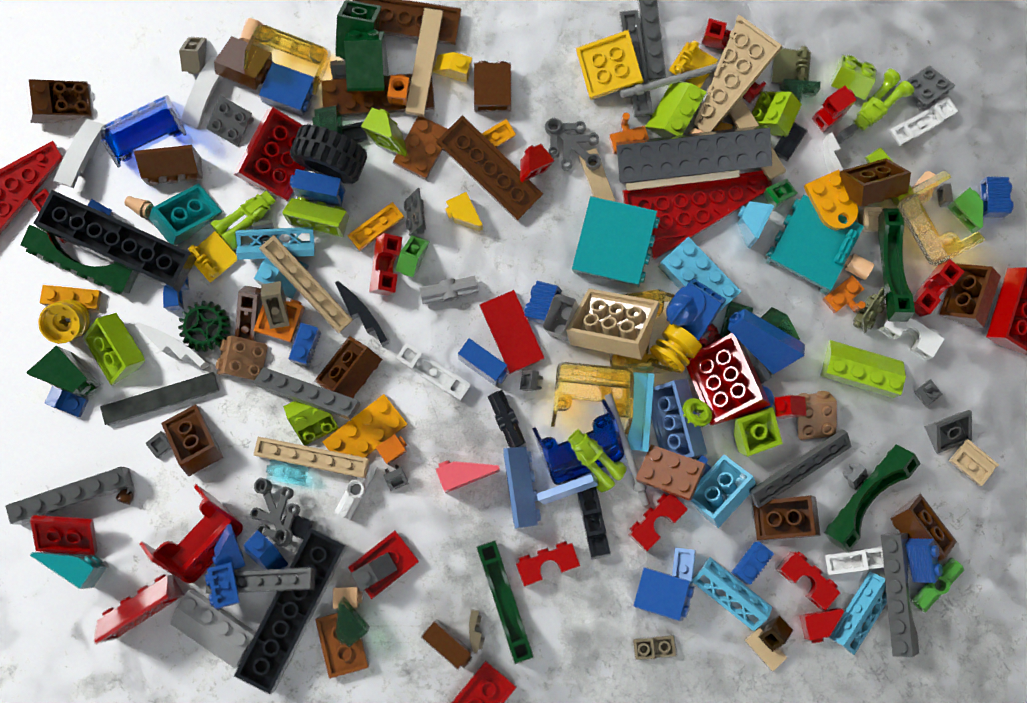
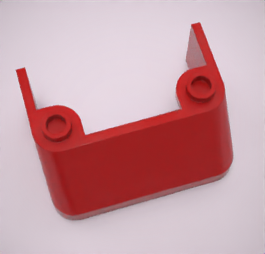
M195 484L194 488L203 498L199 505V510L204 517L178 545L172 541H166L156 550L143 541L139 544L151 562L185 583L197 581L207 568L214 563L212 559L215 556L214 547L227 525H232L236 538L243 530L242 523L215 497L197 484Z

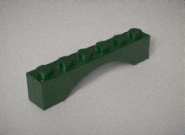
M883 208V211L878 216V236L888 321L907 322L915 313L913 294L907 285L904 273L903 209Z
M30 224L20 243V246L27 248L25 252L34 256L40 254L43 256V260L52 264L54 262L60 263V268L67 271L73 269L77 271V276L84 279L90 277L94 279L93 283L105 287L106 284L111 287L110 290L120 295L122 292L130 294L138 276L137 273L115 263L106 266L84 265L64 251L56 236Z
M897 444L892 450L888 451L886 457L876 466L870 477L863 482L857 493L840 510L835 520L827 526L824 534L830 542L848 553L861 538L862 520L872 501L888 487L909 479L921 464L915 453Z
M496 541L477 546L514 664L534 658Z

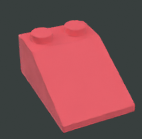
M449 460L439 463V468H436L445 493L500 472L499 465L466 462L450 463Z

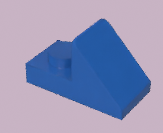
M52 385L44 403L81 418L89 400Z

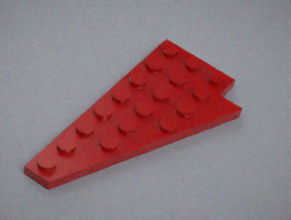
M54 141L43 145L0 169V235L62 162L64 157Z
M761 170L740 173L738 178L629 191L623 190L622 196L624 204L657 211V217H660L658 228L653 230L652 235L655 236L653 247L650 246L652 260H656L679 246L687 237H694L748 204L749 201H753L761 196L768 187L772 186V181H768Z

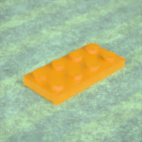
M383 394L322 442L329 451L366 458L376 450L375 447L392 435H396L408 424Z

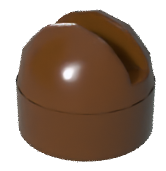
M122 489L115 499L130 505L133 500V493L129 491L127 494L128 490Z

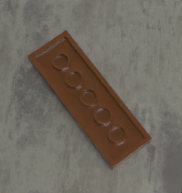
M352 0L382 6L378 32L384 31L385 35L418 40L424 9L443 11L438 43L456 45L462 12L461 8L410 0Z
M402 74L409 77L411 84L412 74ZM390 75L387 78L385 91H347L346 79L321 80L324 118L368 115L372 108L377 110L384 109L388 113L405 112L406 105L388 102L387 94ZM432 77L425 110H435ZM398 86L395 88V90L401 91L403 90V87Z
M463 115L436 141L516 221L543 195L530 180L521 182L520 170Z

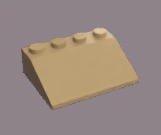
M588 288L566 329L570 345L642 359L649 345L659 301Z

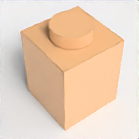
M358 587L333 588V609L360 607L359 603H363V591H359Z

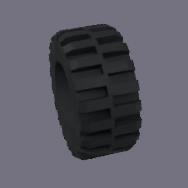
M306 124L299 128L290 150L291 158L296 163H299L300 166L317 174L341 178L344 184H353L359 180L367 160L366 150L360 144H357L356 141L334 130Z

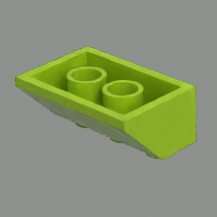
M677 82L670 84L645 128L660 137L683 135L707 92L692 83Z
M298 197V199L291 198L282 213L290 225L313 227L315 231L344 237L349 215L343 207L334 206L332 208L323 202H309L308 199Z
M117 313L96 318L82 337L110 385L116 384L137 371L146 361L143 353L138 349L133 337L129 334L124 326V322Z

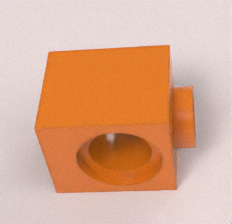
M402 74L390 75L387 94L389 103L407 105L410 89L409 77ZM401 86L403 90L396 91L395 88Z
M395 434L375 447L387 465L407 452L404 448L407 446L406 442L401 436L397 438Z

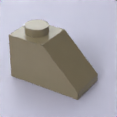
M187 37L179 49L182 72L197 74L203 69L207 43L205 37Z
M281 281L262 284L261 299L270 329L290 326L286 298Z

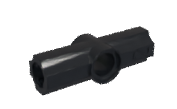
M503 390L487 396L495 413L496 422L500 431H503L508 446L512 448L525 444V439L518 426V419L513 409L510 408Z

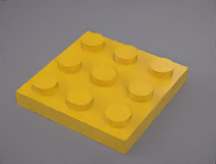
M628 30L576 48L590 100L639 83H644Z

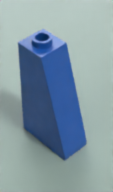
M743 309L739 313L735 312L729 318L728 330L772 374L777 373L804 356L805 344L750 311Z

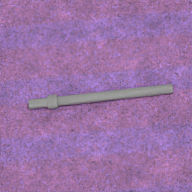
M718 63L643 85L639 83L633 85L632 88L620 91V95L622 98L632 95L638 96L644 94L645 91L716 71Z
M612 393L607 394L604 397L635 483L633 484L635 492H638L642 506L649 505L650 502L645 491L647 489L646 485L637 482L635 479L639 471Z

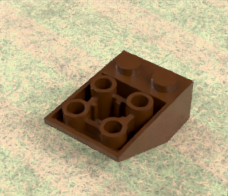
M28 79L26 96L30 123L51 124L92 117L87 81Z

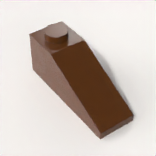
M244 286L238 291L236 337L252 341L256 340L257 332L253 330L262 307L261 288Z

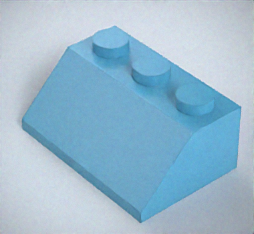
M723 455L701 478L692 500L689 502L708 521L719 528L750 495L749 490L757 486L750 473L726 455Z

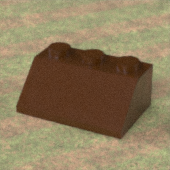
M192 145L134 151L141 179L149 186H158L160 183L166 182L168 184H176L178 181L185 180L187 182H195L197 179H203L201 156Z
M885 158L842 170L839 175L849 199L858 206L865 207L872 203L883 202L886 199L908 193L911 172Z
M957 264L965 272L953 286L948 288L939 315L966 326L984 328L1001 276L992 266Z
M349 336L314 381L322 388L354 399L355 394L366 383L369 376L378 368L383 359L369 347Z
M921 494L898 509L890 518L893 526L900 533L908 534V540L934 539L935 545L939 548L938 562L948 556L957 542Z

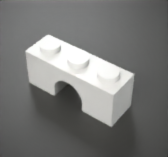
M886 315L878 328L879 331L893 340L900 337L903 331L911 333L914 338V344L910 351L924 360L933 358L944 341V338L940 336L938 331L927 328L921 320L913 319L912 317L907 322H890Z

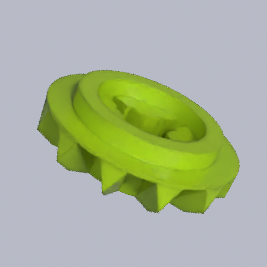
M688 399L681 409L684 412L683 417L688 419V423H693L694 427L700 426L702 428L708 425L712 419L709 406L700 399ZM695 411V413L701 414L698 416L697 414H693L692 412Z

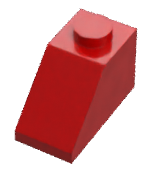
M542 144L537 146L531 145L524 151L525 155L520 160V181H527L546 172L555 161Z
M787 395L774 397L772 407L776 420L807 416L805 396Z
M833 608L826 611L799 615L804 638L812 641V643L823 642V638L830 637L844 614V610L842 608Z

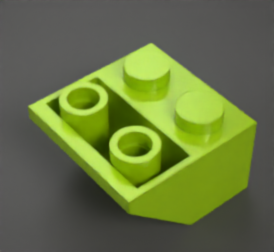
M842 55L832 78L831 86L840 89L846 85L848 89L853 91L855 96L866 100L876 81V68L869 62L862 63L857 61V58L854 56Z
M762 91L754 106L752 115L759 126L767 125L770 127L771 135L788 136L802 104L792 92Z
M293 401L283 406L289 423L304 446L339 429L331 413L298 401Z

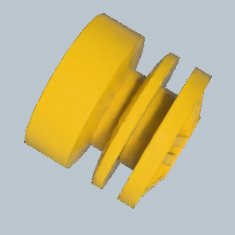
M72 299L62 300L45 307L38 319L39 330L48 341L56 344L67 343L84 335L89 329L91 322L87 308L82 303ZM65 318H70V322H66Z
M669 323L662 332L665 340L657 339L656 345L651 346L650 352L662 365L676 373L682 374L685 370L684 366H688L690 363L687 357L694 358L702 346L687 330Z

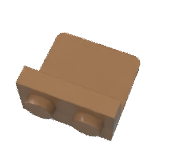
M232 335L226 336V340L223 339L220 343L219 349L221 354L220 358L216 361V374L222 376L232 375L254 381L264 367L267 345Z
M818 391L814 394H798L797 396H805L807 415L797 417L798 438L800 440L831 437L836 434L837 401L831 393Z

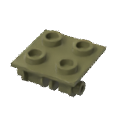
M801 46L799 50L782 48L773 60L771 82L808 87L811 52H809L808 47Z
M883 287L878 294H872V296L868 297L865 307L853 319V326L856 328L863 327L864 334L868 329L873 328L876 322L875 318L878 314H882L886 307V296H884Z

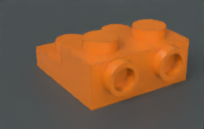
M291 299L290 302L286 301L290 326L270 329L262 304L253 331L292 343L305 308L301 305L300 301Z

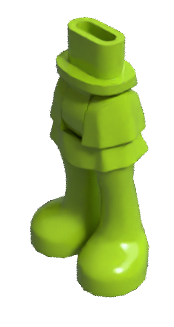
M888 69L884 73L882 86L873 96L868 97L867 102L863 103L853 123L862 131L868 126L871 127L873 123L881 120L883 115L887 114V111L897 100L902 97L911 96L915 91L913 85L908 81H902L891 95L882 102L881 99L901 80L897 71Z
M265 191L261 195L257 194L256 197L246 200L244 204H241L236 211L227 217L212 221L210 225L222 236L229 247L235 250L237 248L236 230H246L253 223L258 222L276 201L268 191ZM244 215L246 216L244 220H242L232 229L227 231V229L238 219H240Z
M577 429L568 437L567 440L575 451L578 460H581L582 465L588 467L597 478L598 486L596 488L599 492L610 490L614 487L615 482L595 462L597 459L606 467L615 480L619 481L624 477L627 470L624 463L619 461L614 463L604 453L602 446L598 445V442L590 438L586 433L583 434Z

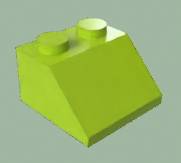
M372 108L361 125L362 129L377 146L406 156L407 150L403 134L397 127L398 124L389 117L390 114L386 110Z
M773 407L736 419L733 435L738 452L748 457L783 444Z

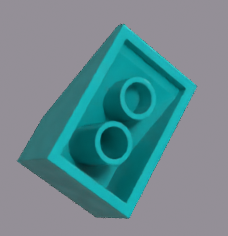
M198 183L152 207L149 220L167 242L176 246L197 233L219 216L222 211Z
M32 552L30 554L32 558L79 589L94 588L107 569L102 564L104 561L94 555L90 557L52 552Z

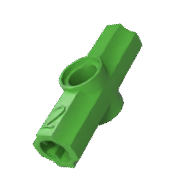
M949 558L942 566V576L938 579L941 586L938 590L935 588V583L927 582L911 599L913 604L922 612L926 613L942 594H946L950 590L951 584L964 572L963 566L955 559Z

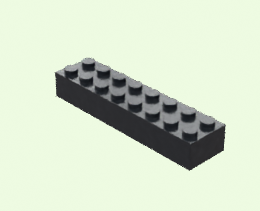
M767 125L616 143L620 183L772 166L770 127Z
M51 190L33 223L49 234L177 292L181 290L197 259L189 251L54 190Z
M309 528L289 569L314 568V590L276 592L234 677L269 695L275 692L348 547L347 544L315 528Z

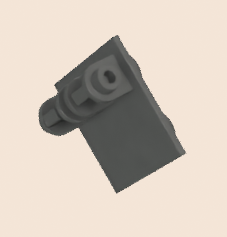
M928 66L907 80L915 89L912 95L918 99L917 106L920 109L926 108L931 102L934 103L936 100H939L942 95L948 94L949 90L955 87V84L931 66Z
M220 95L206 129L238 147L247 125H251L254 118L250 111Z
M417 188L404 202V210L407 211L406 229H408L409 236L417 231V234H424V230H426L425 220H423L425 216L422 215L424 214L423 199H421L420 188Z

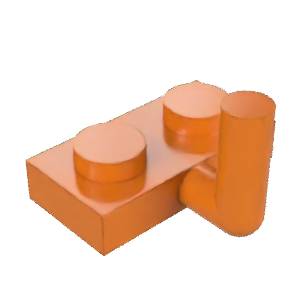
M629 113L622 115L620 124L623 131L609 134L614 154L617 153V142L649 139L645 126L629 128Z
M851 275L822 300L834 314L846 304L853 312H858L865 307V302L860 301L856 304L853 298L860 294L864 288Z

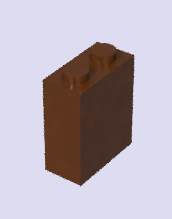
M231 36L214 60L215 74L256 90L260 84L264 83L266 74L272 62H274L272 61V52Z
M479 61L474 63V112H511V63L506 61H498L496 63Z
M437 619L421 636L423 640L457 670L461 666L465 668L472 660V650Z

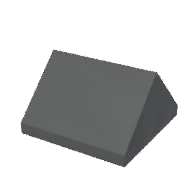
M971 410L954 414L924 426L937 454L964 444L965 440H972Z

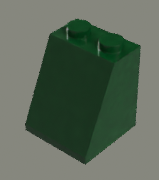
M352 0L344 1L337 14L335 57L345 60L344 39L347 32L353 30L359 32L379 30L382 6Z
M353 30L347 32L344 39L347 91H385L389 69L384 31L370 30L368 32H359Z
M57 345L26 372L29 376L83 397L92 396L97 391V387L101 385L70 351Z

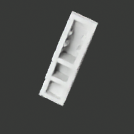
M86 119L59 166L53 180L55 183L71 188L75 187L79 174L84 173L89 158L93 159L106 126L105 124Z
M137 322L135 324L163 353L168 354L172 350L184 362L191 358L204 370L210 365L195 351L176 338Z
M882 547L825 555L828 575L884 568Z

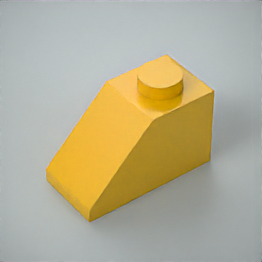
M456 52L438 54L432 73L467 83L473 67L472 57Z
M467 192L446 201L447 208H444L448 218H452L454 223L477 231L483 230V224Z

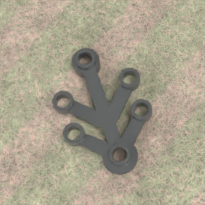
M557 118L549 119L545 124V131L550 135L548 153L553 159L558 158L560 155L559 148L557 147L558 137L563 140L562 169L568 171L572 168L571 149H573L586 161V167L589 170H597L601 165L600 157L594 153L589 154L578 143H589L595 146L599 143L598 134L568 135L565 131L575 130L576 133L583 134L586 131L585 123L583 121L562 123ZM581 125L583 129H577V127ZM553 126H556V127H557V129H555V130H552L551 128H552ZM592 137L596 138L595 141H591L590 139ZM556 150L557 153L551 154V151ZM593 161L597 163L594 166L590 165ZM569 162L570 165L564 166V163Z
M259 478L254 484V490L259 494H263L270 513L255 507L251 510L250 516L255 520L262 519L274 523L276 530H272L268 525L260 524L257 530L265 537H272L278 546L287 547L293 539L291 526L294 516L300 513V506L294 503L287 506V516L284 524L282 516L287 500L293 497L294 491L290 487H283L280 490V499L276 506L271 493L272 483L268 479Z

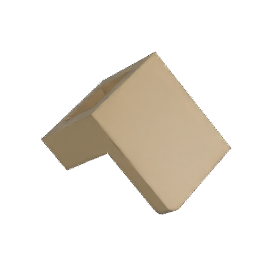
M864 207L858 213V223L864 226L862 232L878 231V215L883 211L882 207Z

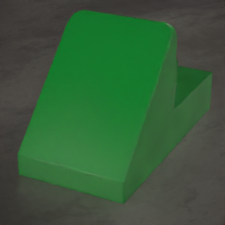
M785 179L768 187L763 193V197L768 204L774 205V210L798 193L789 180Z

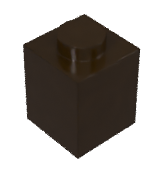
M779 615L765 625L758 637L773 652L787 642L793 629Z

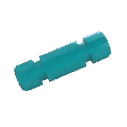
M853 229L848 231L838 250V254L834 258V262L839 265L845 263L846 256L849 255L859 235L857 231Z

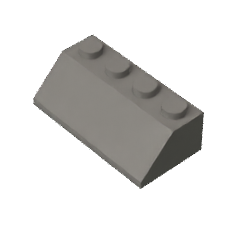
M189 590L177 606L170 623L234 669L237 668L256 633L225 610L215 609L214 606H211L209 599L196 590Z

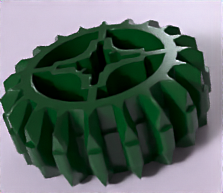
M202 301L200 306L198 302H195V308L188 306L189 312H182L185 318H179V321L183 323V325L178 326V329L182 330L179 336L185 337L183 343H189L188 347L190 349L195 347L197 352L201 349L203 352H207L208 347L215 351L214 345L220 347V341L226 340L224 335H230V331L226 330V328L231 327V324L227 323L230 317L225 316L227 312L225 309L221 310L219 304L214 306V303L210 301L207 305L206 301ZM203 313H213L217 318L207 319ZM197 317L196 323L191 326L193 320ZM204 322L208 324L205 331L201 328ZM218 327L216 334L213 336V330ZM203 334L206 340H195L192 335Z

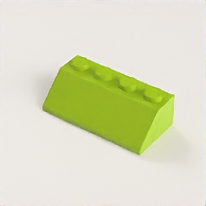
M829 340L820 374L821 377L891 398L902 395L906 379L903 361Z

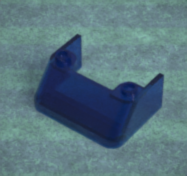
M165 95L102 126L101 142L117 168L121 167V161L126 162L133 157L132 154L135 149L166 134L177 137L181 134L185 136L187 132L169 95Z
M604 399L601 400L604 414L593 420V430L586 434L597 441L598 445L602 446L604 453L615 463L624 457V449L616 418ZM532 428L539 451L554 484L562 485L591 473L590 469L582 465L581 460H578L568 440L558 444L553 437L541 439L537 428ZM598 459L595 461L600 468L605 467Z

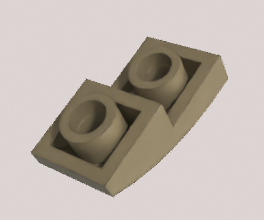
M471 609L469 638L472 651L477 654L478 649L482 650L485 638L481 637L482 632L475 630V627L479 628L482 616L478 615L479 610Z
M674 635L633 639L635 660L676 656Z

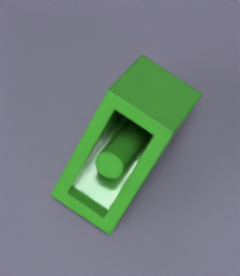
M968 188L949 204L947 208L973 234L983 227V200L976 191Z
M412 235L400 252L396 271L405 276L414 277L421 265L430 241Z

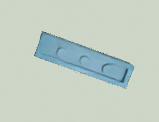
M313 227L236 230L235 232L237 260L267 258L259 250V247L264 244L259 239L262 235H268L269 237L274 235L294 257L315 256ZM301 233H309L310 241H302L298 236ZM282 234H287L291 239L288 242H283L279 237ZM241 236H249L253 241L248 244H241Z
M632 372L627 434L631 450L648 452L654 373Z
M711 557L705 561L702 569L693 577L695 585L752 631L758 629L769 618L772 606ZM705 575L710 579L711 584H705L699 578ZM716 589L725 591L726 596L718 595ZM732 602H738L739 604H741L742 609H736L735 607H733ZM747 615H754L759 620L754 624L748 619Z
M871 571L869 572L829 637L853 655H855L887 604L886 591L883 594L886 588L885 578Z

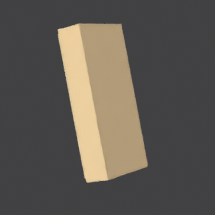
M759 627L744 641L767 667L774 671L787 657L779 648L772 652L758 637L762 632V629Z

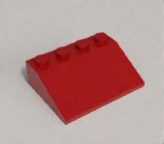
M274 107L267 109L233 175L288 201L293 192L290 186L291 176L295 175L296 169L303 171L305 167L296 163L290 155V150L298 130L303 125Z
M1027 267L1007 268L986 338L1000 346L1027 355Z
M732 333L700 349L694 358L687 357L690 363L686 367L699 399L705 402L711 410V426L752 414L770 405L745 346Z
M163 574L154 580L155 584L150 587L146 585L137 591L138 594L133 598L129 596L120 601L119 607L115 609L112 607L102 613L103 617L97 620L94 643L99 644L116 640L183 597L185 594L174 576Z

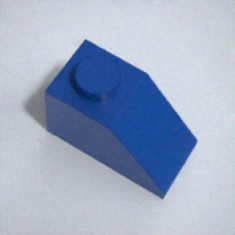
M229 524L214 547L215 556L212 559L215 566L232 562L233 569L236 570L246 566L232 525Z

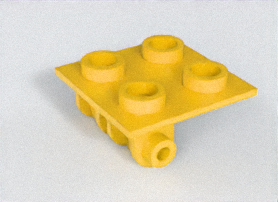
M693 40L690 43L687 41L668 71L678 75L716 64L718 59L699 49L697 41ZM710 73L684 81L701 88Z
M216 231L198 246L191 245L188 248L197 258L194 265L210 283L238 261L237 255Z

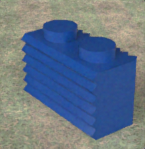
M985 177L981 180L983 217H1006L1009 215L1014 207L1013 201L1010 199L1012 184L1009 181V177Z
M536 281V284L531 289L530 302L524 308L525 316L530 321L544 324L553 297L562 293L560 287Z
M301 323L288 359L295 364L310 367L311 360L313 359L312 356H314L313 353L315 352L314 349H316L317 342H319L318 339L320 338L319 335H321L320 330L317 327Z
M909 539L905 544L912 582L936 583L939 577L942 576L943 569L942 565L938 562L939 548L935 545L934 539Z
M754 542L731 573L744 584H752L757 575H760L759 572H762L764 566L767 565L769 559H772L771 556H774V553L761 542Z

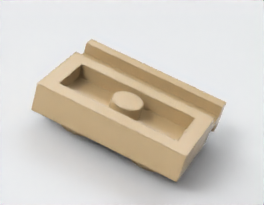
M965 440L964 444L959 447L949 460L951 464L978 486H983L994 472L993 470L999 466L998 463L970 440Z

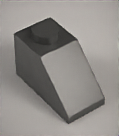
M387 552L354 571L351 575L360 591H364L398 569Z

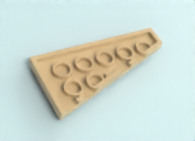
M739 14L734 29L729 36L728 44L724 48L714 73L713 81L707 90V96L701 105L694 123L703 132H711L718 127L783 48L780 43Z

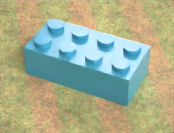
M687 237L666 256L658 266L679 289L687 286L688 282L692 279H696L726 298L720 311L741 293L740 289L690 237Z

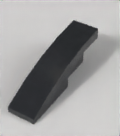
M336 281L335 284L351 318L354 320L360 317L367 333L375 330L382 347L388 345L389 342L368 308L353 292L339 281Z
M595 486L577 493L591 560L611 556L602 509Z

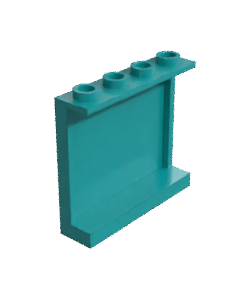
M803 195L800 199L796 198L791 207L793 209L792 214L786 216L783 225H785L783 231L779 230L774 239L777 241L775 246H771L766 254L768 257L766 263L773 262L820 287L819 291L826 295L832 290L845 263L839 265L834 262V258L838 254L843 240L850 229L857 231L859 237L864 226L854 221L852 225L844 230H832L826 227L821 222L809 197ZM838 216V220L840 223H847V219L845 216Z
M590 196L572 271L578 274L582 272L633 284L639 288L640 283H644L646 272H643L644 266L648 265L650 261L649 246L653 247L655 236L652 235L653 230L658 228L660 217H657V211Z

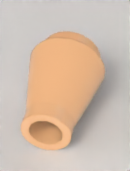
M128 196L124 201V205L141 218H149L151 209L154 207L151 201Z

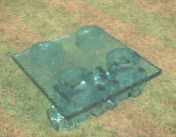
M271 459L270 464L266 467V473H268L266 479L305 486L309 467Z

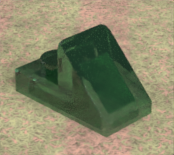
M783 79L779 90L781 92H792L801 102L802 95L804 97L816 96L820 90L821 82Z

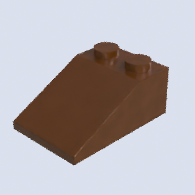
M196 404L161 423L176 460L188 477L224 458Z
M815 496L772 499L760 508H757L753 503L757 541L821 536Z

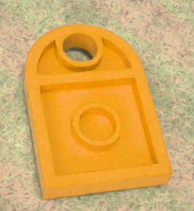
M839 169L803 186L821 222L832 230L848 228L854 223L858 215V206L849 199L839 175ZM839 215H843L846 217V224H842L839 222Z

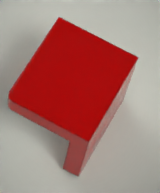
M763 81L759 85L754 82L742 98L751 104L763 91L767 83Z

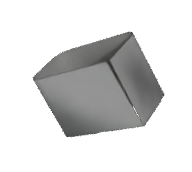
M560 294L553 297L543 324V328L549 336L568 341L566 329L579 307L576 299ZM566 307H571L572 310L569 318L565 320L562 317V311ZM558 325H565L562 333H555Z

